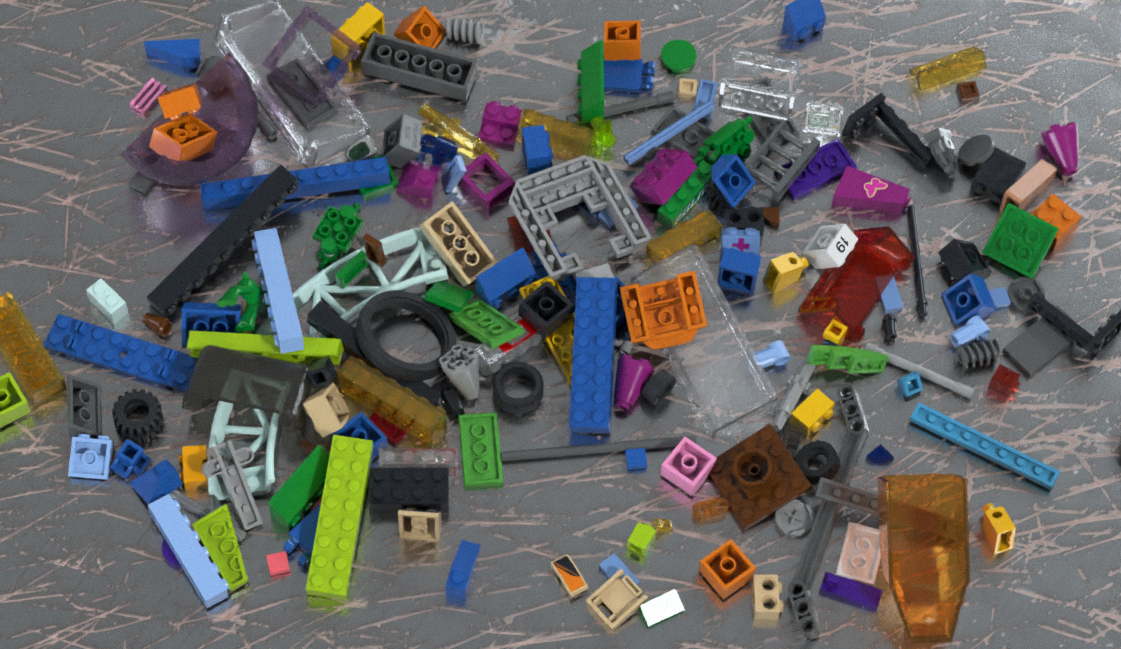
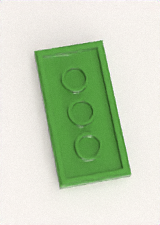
M481 299L467 304L460 313L453 311L448 314L449 320L491 349L524 334L523 327Z
M497 412L458 415L464 488L503 486Z

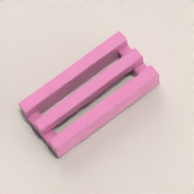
M151 78L130 102V107L146 115L158 101L159 95L167 91V86L161 85V82H156L154 78ZM157 89H159V91L152 97V95L154 94V92H155ZM151 98V100L142 109L141 107L146 103V101H148Z

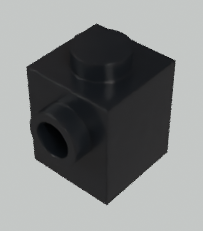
M325 356L312 360L306 373L314 389L332 384L337 371L330 357Z

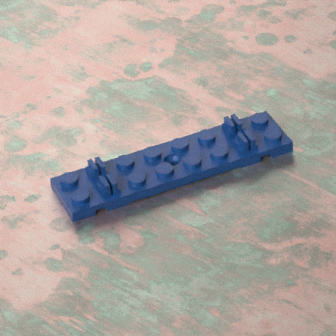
M61 314L57 315L43 344L45 350L57 354L63 353L67 357L142 379L159 386H168L175 391L188 394L202 363L201 358L190 357V354ZM125 352L126 356L120 357L119 354Z

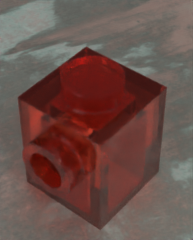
M1000 364L991 378L989 388L1009 398L1012 392L1016 393L1021 385L1018 382L1020 374Z

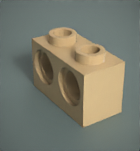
M778 574L754 575L752 581L754 620H778L779 613L783 612V600H779V594H782V582H778ZM768 585V586H770L772 589H771V590H765V589L763 588V586ZM770 604L773 606V608L767 609L764 607V605Z

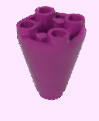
M1076 122L1068 123L1065 126L1060 124L1051 125L1049 127L1050 130L1041 133L1047 149L1060 172L1063 173V176L1077 173L1079 130Z
M624 353L618 358L614 392L615 407L628 411L633 406L655 372L654 367L650 366L648 360L640 358L637 361L632 359V356Z

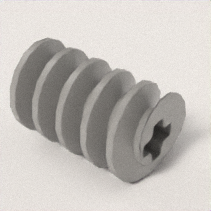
M448 16L446 23L448 39L451 40L454 36L455 40L459 41L461 37L462 41L466 42L469 38V42L473 43L476 38V43H481L484 36L485 22L482 26H480L479 21L473 25L472 20H469L468 24H466L463 18L461 23H459L457 17L452 22L451 16Z

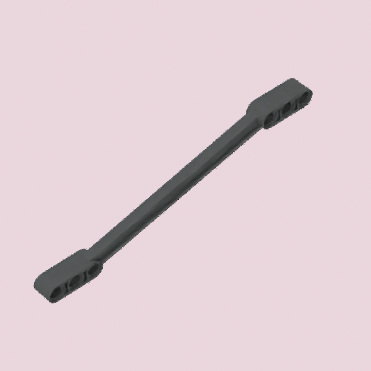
M844 383L838 387L837 396L848 431L838 455L840 458L839 472L831 480L848 485L864 440L869 435V427L858 393L852 385ZM851 392L850 396L844 397L846 393ZM857 409L854 414H850L851 410ZM858 426H862L859 431H855ZM822 499L794 578L788 585V594L798 628L809 639H815L821 633V626L810 588L841 506ZM803 588L800 594H795L797 589ZM804 606H808L806 612L801 613V609ZM813 624V628L810 631H806L808 625Z

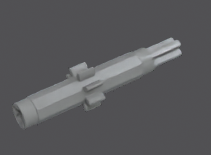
M809 352L803 359L795 377L790 375L787 380L786 387L788 390L771 424L776 432H781L801 395H807L811 383L808 381L816 365H809L806 361Z

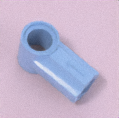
M976 315L968 320L966 325L950 333V338L955 347H963L975 339L981 340L985 338L991 329L980 315Z
M781 340L771 343L766 349L749 354L751 366L755 371L773 364L780 366L791 359Z

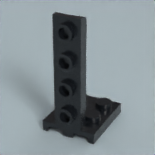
M882 93L875 96L848 117L842 131L846 138L851 134L856 135L863 125L871 124L877 116L923 166L930 163L933 157L930 148L925 146L920 141L918 135L907 127L906 122L895 114L894 109L884 102L886 97Z
M1034 293L1030 297L1028 307H1030L1032 312L1039 314L1049 325H1053L1060 330L1062 335L1069 337L1079 348L1088 352L1086 357L1091 361L1121 332V309L1117 314H1111L1107 320L1108 323L1105 326L1101 325L1096 330V335L1092 336L1039 294Z

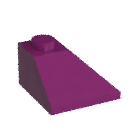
M410 160L404 165L396 192L433 200L442 167Z

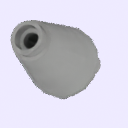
M456 344L439 359L442 370L465 399L471 400L479 395V356L475 348Z

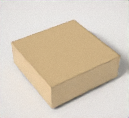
M679 78L678 97L696 98L697 80Z

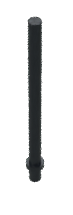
M911 205L907 208L918 295L916 303L917 307H919L920 316L925 317L928 315V300L925 297L915 206Z

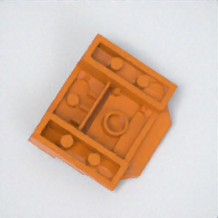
M695 270L676 274L677 278L643 286H639V283L620 287L632 344L643 343L652 350L673 347L692 342L699 329L708 327Z

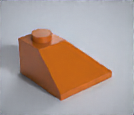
M422 6L404 19L393 35L397 39L435 49L445 35L446 29L425 6Z

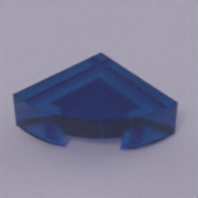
M880 444L866 456V459L875 464H888L894 460V457Z

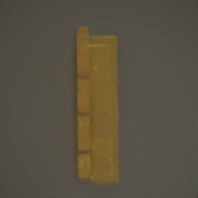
M973 46L911 68L909 71L912 76L916 77L919 90L923 91L985 69L987 66L984 51Z

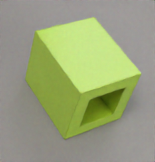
M638 522L627 540V549L645 557L655 540L656 530L647 523Z

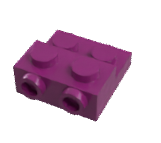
M497 101L486 102L478 141L514 148L522 120V110L516 105L506 107Z

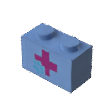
M728 227L722 229L721 257L724 248H734L741 252H752L759 255L760 231L754 228L737 230V228Z

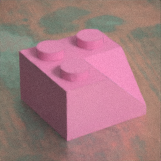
M684 437L663 462L661 475L693 496L704 483L717 458Z

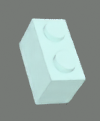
M101 278L86 289L89 301L113 325L128 314L126 302Z

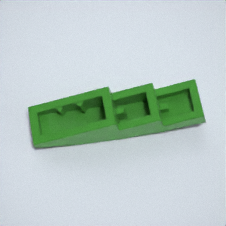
M811 345L806 361L809 365L826 364L829 369H847L849 373L883 372L888 356L852 347Z

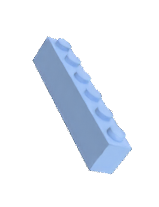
M167 494L148 504L149 514L205 607L209 608L227 598L229 586L226 580L219 577L217 565L215 562H210L208 558L210 555L206 547H201L199 544L200 538L195 530L192 531L190 529V521L185 514L182 515L179 511L181 507L178 501L172 499L170 494Z

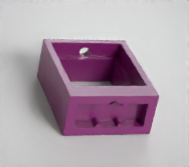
M487 152L482 156L476 157L471 164L465 166L466 173L458 182L486 212L510 196L515 186V181ZM485 166L503 182L486 195L469 179V177Z

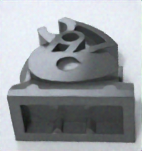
M938 127L922 135L925 141L929 143L931 153L938 164L944 169L945 173L948 172V177L956 176L958 163L953 152L955 150L954 145L950 140L952 138L951 131Z

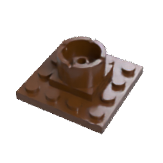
M771 423L717 456V460L709 472L745 530L812 489L811 484Z

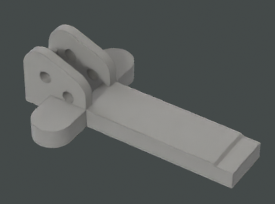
M231 440L208 448L206 453L209 461L202 465V474L208 478L221 474L239 523L244 531L263 524L241 468L242 465L253 460V450L249 447H244L235 451ZM219 448H221V452L229 465L228 467H225L220 452L218 450Z

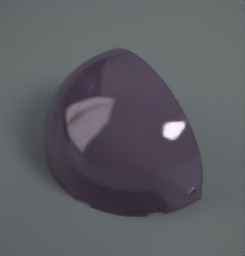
M228 53L196 81L203 104L199 111L193 113V115L218 132L212 151L189 161H176L166 158L167 156L157 154L156 151L149 147L153 130L172 121L170 118L165 119L162 113L120 155L145 177L166 185L191 186L202 184L221 176L243 158L250 148L256 133L259 114L255 90L252 89L249 82L248 74L236 59Z

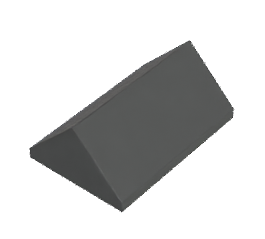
M69 374L67 376V415L71 441L72 437H78V434H88L92 439H97L98 435L102 436L101 385Z

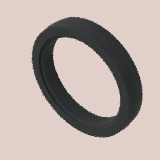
M386 291L375 295L362 308L356 322L358 344L370 362L383 372L407 381H424L439 375L443 371L439 359L449 352L452 346L456 345L455 332L446 315L436 305L424 300L423 297L405 291ZM386 308H401L416 313L424 318L436 331L441 343L440 356L431 362L423 364L408 363L391 356L374 338L371 330V317L376 312Z

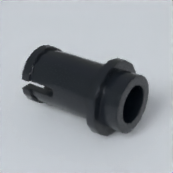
M886 314L882 319V323L885 326V338L888 340L896 339L897 318L894 314Z

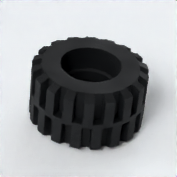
M132 389L133 392L131 393L126 391L124 392L125 396L120 395L118 397L119 402L115 401L114 408H112L116 431L120 433L123 439L135 440V443H140V440L147 442L148 438H155V433L159 434L164 420L158 398L153 396L150 391L145 393L144 389H140V392L137 389ZM135 411H145L148 413L146 418L141 421H131L128 419L130 414Z

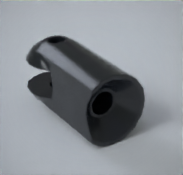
M452 384L443 385L440 390L441 399L450 416L455 419L458 418V415H464V406L457 394L456 387Z

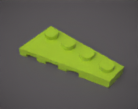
M225 504L192 525L213 562L217 565L220 574L226 580L230 591L233 592L248 583L249 580L228 505Z

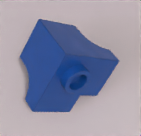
M127 439L116 454L110 470L125 480L128 479L131 473L140 477L151 463V459L145 455L142 447Z

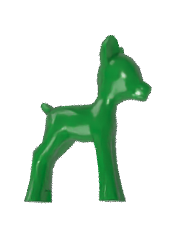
M243 272L242 279L236 286L230 287L224 296L216 302V305L219 307H225L226 305L234 306L238 297L241 296L247 304L235 329L240 333L254 331L258 312L263 303H265L264 293L267 292L262 291L261 281L258 287L256 282L249 277L248 273Z

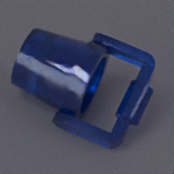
M424 134L420 140L421 152L431 154L434 159L452 161L459 147V143L449 140L442 135L435 137ZM426 142L435 144L434 148L425 145Z

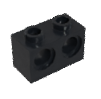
M752 206L748 208L734 207L725 209V229L728 227H734L737 230L754 228L760 231V236H763V207L757 208Z

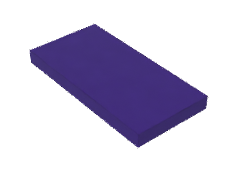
M837 138L819 147L818 153L787 192L795 200L842 177L847 166L857 169V165ZM788 162L781 166L785 169H789L792 166V162ZM774 171L778 179L781 180L782 175Z

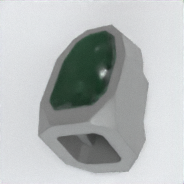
M367 134L347 147L345 157L352 162L361 161L374 154L377 148L371 137Z

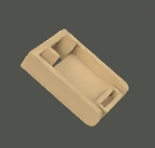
M622 569L617 571L586 599L590 607L612 631L617 629L639 609L641 604L649 599L647 595H643L638 599L643 594V591L628 575H625L620 580L625 573ZM602 602L613 613L609 618L597 608Z

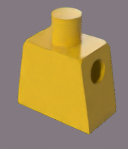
M794 252L771 259L763 281L770 291L775 294L799 280L803 269L809 266L808 260L804 256L799 258Z
M992 503L984 505L982 507L984 512L982 527L993 553L997 554L1013 549L1016 527L1006 510L1002 506L995 508Z

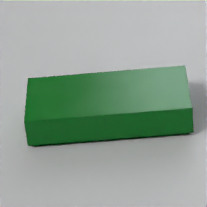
M360 251L335 275L337 285L341 289H344L368 266L367 256L363 251Z

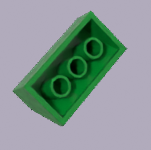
M599 40L581 51V59H577V70H581V74H578V85H581V89H578V100H582V104H578V115H582V122H604L603 40Z
M318 445L268 502L271 519L289 532L301 522L305 513L311 511L317 499L322 498L329 462V455L322 446Z

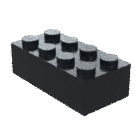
M449 467L370 468L369 514H398V510L416 508L417 510L435 509L441 513H449Z

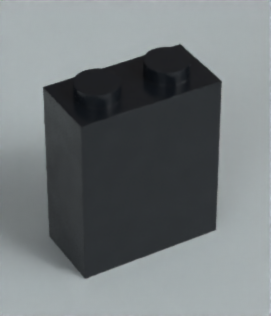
M994 146V152L983 162L973 178L971 189L978 194L991 198L994 202L1002 203L1004 193L1021 178L1027 163Z

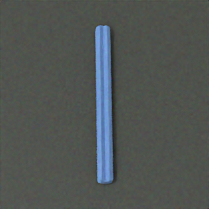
M711 101L702 104L625 154L624 161L628 165L632 164L712 112L714 104Z

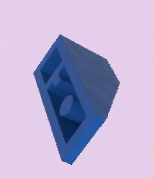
M200 39L144 41L146 55L182 68L193 69L201 64Z
M461 540L446 582V595L466 599L481 544Z

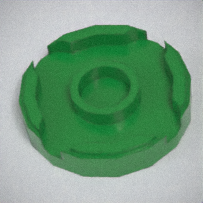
M678 39L667 42L661 50L660 57L661 63L667 70L670 69L674 73H684L693 68V65L696 63L697 54L692 44Z

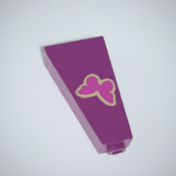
M847 166L834 193L832 205L902 213L903 208L908 207L911 197L908 196L910 189Z

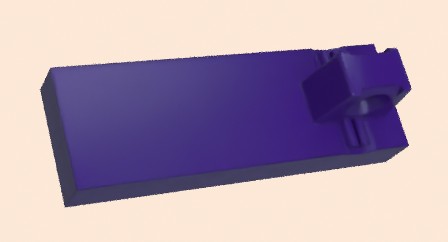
M825 572L819 592L877 610L883 590Z

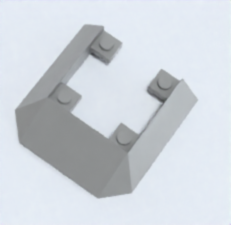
M583 155L516 181L508 203L550 279L565 282L567 277L584 270L576 253L561 258L546 230L558 226L554 213L582 202H585L590 213L606 209L620 236L612 238L608 242L616 258L630 253L633 256L652 240L651 235L610 164Z

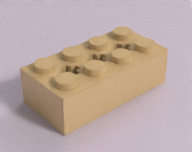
M453 201L418 226L463 287L469 285L476 279V276L498 263ZM447 226L449 228L448 232H445L444 227ZM459 241L461 245L456 247L455 242ZM471 257L472 261L468 263L467 258Z

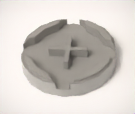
M794 499L776 511L774 517L775 525L784 536L800 538L807 535L812 529L814 513L809 505Z

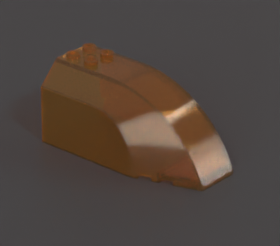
M948 473L894 474L878 477L879 538L882 568L910 643L952 642L959 619V612L970 582L967 479L958 474Z

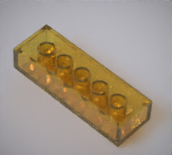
M9 291L0 296V355L33 408L67 390L65 380L12 293Z
M350 356L337 371L339 393L372 413H376L382 419H386L387 422L395 425V427L403 430L431 449H434L447 434L446 413L441 407H435L430 404L426 398L417 396L407 387H402L393 378H387L382 375L378 369H372L367 366L363 360Z

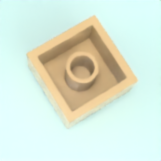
M334 382L314 390L303 403L305 413L311 417L315 430L320 433L322 438L342 429L352 416Z

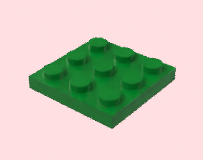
M1008 203L982 254L1033 279L1059 228Z

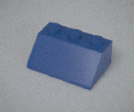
M522 247L476 276V295L479 299L497 309L508 299L517 297L520 293L519 288L536 282V272L525 249Z
M185 302L182 307V346H187L190 335L189 331L240 333L236 331L235 327L242 317V304L219 307L216 303Z

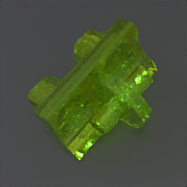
M601 116L591 120V125L594 128L591 133L594 138L595 148L599 150L602 146L608 148L614 146L616 136L612 132V121L609 118L604 121Z

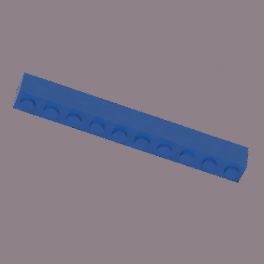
M387 157L289 171L297 178L298 188L284 200L391 184ZM270 174L200 184L204 211L238 207Z

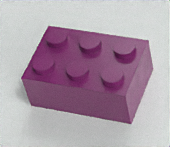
M663 148L657 152L651 162L646 164L645 169L634 178L629 187L640 203L664 205L695 171L697 166L687 150Z

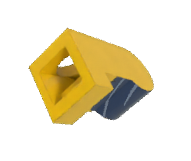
M833 319L823 333L824 341L822 345L841 346L848 327ZM834 327H838L841 332L837 331Z

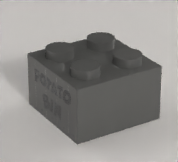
M402 114L384 129L382 157H387L388 164L402 168L420 153V140L423 134L422 121Z

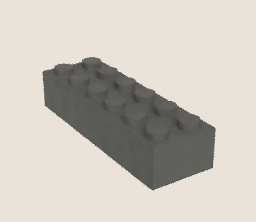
M375 32L372 33L361 60L363 74L462 101H467L478 72L477 60Z

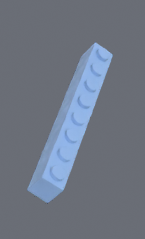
M277 228L254 231L255 239L251 240L253 251H257V253H254L256 264H260L258 266L259 278L263 277V280H261L262 291L267 292L264 293L265 304L270 305V307H267L269 319L273 318V321H270L272 333L276 332V335H274L275 346H279L281 354L304 350L302 331Z

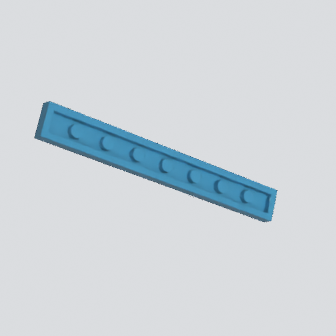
M918 403L910 417L911 422L1050 490L1060 474L1059 470L924 404Z

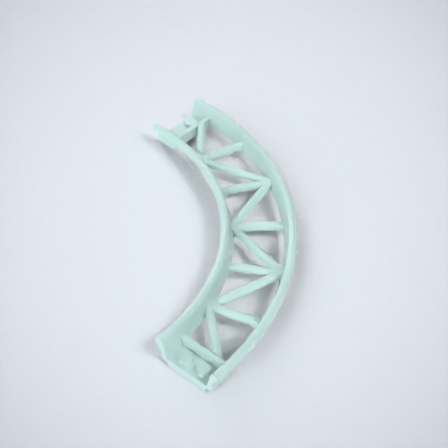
M419 227L406 230L379 240L382 242L384 255L418 244L390 283L387 281L381 268L367 258L368 264L371 266L382 287L346 286L344 289H341L338 285H330L336 281L335 275L360 251L366 254L364 246L326 267L293 292L296 311L312 297L313 309L321 301L322 297L347 322L361 312L365 304L377 294L386 291H401L423 282L430 284L448 279L446 263ZM420 255L423 274L400 282ZM329 293L374 295L347 312ZM268 317L255 334L276 335V332L272 333L270 321H273V318L269 319ZM310 325L308 337L316 338L317 330ZM321 334L318 338H326V337ZM237 360L224 386L214 415L209 448L223 443L225 434L229 435V433L260 435L249 446L254 453L267 441L265 465L242 469L252 496L263 495L265 491H270L271 483L275 482L274 448L279 420L287 397L306 364L297 363L284 385L270 380L253 378L254 368H250L255 361ZM275 362V367H278L285 363ZM250 383L274 389L281 393L275 406L271 424H269ZM241 385H243L263 428L227 425ZM219 448L218 450L222 458L221 448ZM221 474L208 478V493L215 495L218 500L226 499V502L231 501Z

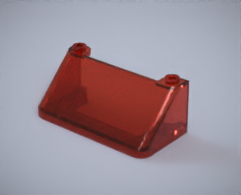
M889 226L853 231L858 241L854 245V249L845 258L844 264L840 267L826 268L800 305L798 311L804 318L825 329L833 319L848 327L844 338L851 342H859L864 337L865 328L861 325L894 274L907 271L915 259V256ZM834 327L837 331L841 332L838 327Z

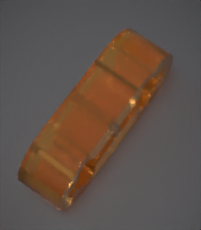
M722 497L697 502L693 505L692 517L698 522L724 517L728 513L729 503ZM717 504H720V506L723 507L722 511H720V509L717 508ZM698 509L704 511V515H701Z

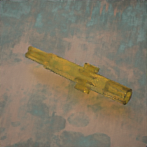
M426 103L421 106L418 114L442 130L444 138L447 140L454 138L478 155H483L487 152L495 162L499 159V153L488 147L486 143L460 125L462 121L456 117L450 119Z

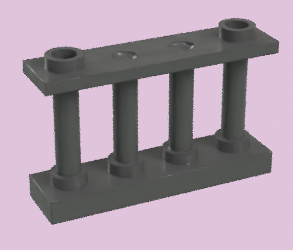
M784 119L780 124H775L771 135L749 162L744 163L752 177L771 188V199L777 203L818 153L820 141L816 138L810 143H805L785 131L786 120ZM781 136L802 149V153L800 156H795L775 144V142ZM771 149L792 162V166L789 169H785L765 157V154ZM761 162L782 175V178L779 182H775L754 168Z

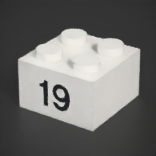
M846 224L821 226L802 254L815 269L840 267L844 264L847 255L854 249L858 238Z

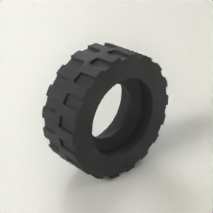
M811 441L803 445L795 456V462L812 485L818 484L820 477L831 480L839 472L840 458L834 447L826 441ZM818 455L826 457L827 462L822 468L818 470H811L808 463L813 457Z

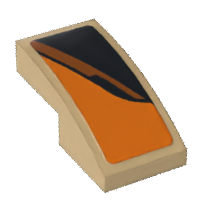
M568 554L550 562L551 568L561 580L563 588L570 597L588 589L583 576Z

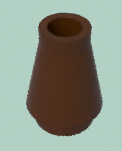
M146 313L142 320L144 324L160 336H166L172 328V322L165 317Z

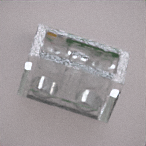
M811 101V103L806 104L804 132L841 136L843 107L836 103L822 105V102Z

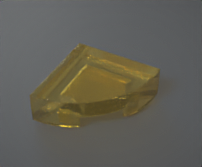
M664 518L653 519V528L656 530V533L673 530L670 520Z

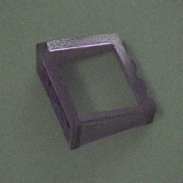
M306 5L262 65L317 106L318 103L322 104L326 100L328 90H333L338 84L337 78L340 74L344 75L348 71L350 61L352 59L356 60L360 55L361 51L359 49L361 46ZM311 19L351 48L316 95L312 94L276 66Z

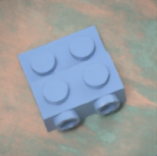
M78 434V437H72L68 476L109 480L114 441L109 440V436L98 435L97 439L90 438L88 434Z

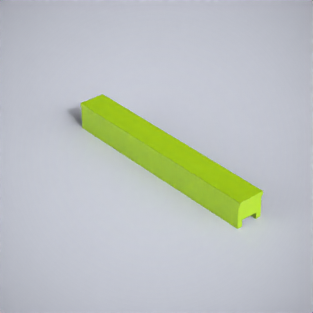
M189 331L190 335L187 343V349L191 350L190 357L255 361L257 357L275 360V362L310 364L312 360L329 356L334 366H340L342 352H344L341 339L303 337L304 350L281 354L279 346H275L274 335Z

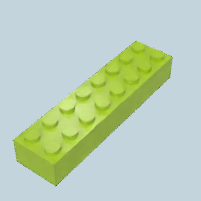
M333 435L306 585L307 595L347 601L373 452L372 440Z

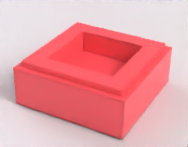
M286 551L266 555L270 576L290 572Z

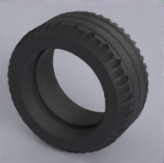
M518 361L510 362L496 372L493 378V397L501 409L511 414L520 415L531 412L540 404L544 389L543 378L540 372L531 364ZM523 378L528 380L535 389L524 398H513L504 393L502 386L510 379Z

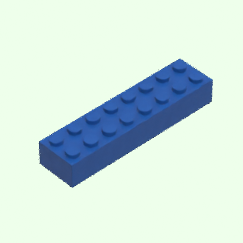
M577 277L569 428L572 433L611 434L618 291L616 278Z

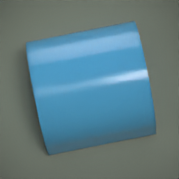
M917 371L897 379L898 387L905 397L923 390Z

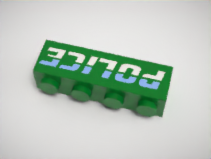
M702 160L695 171L671 198L658 209V223L672 232L712 187L714 182L712 180V166Z

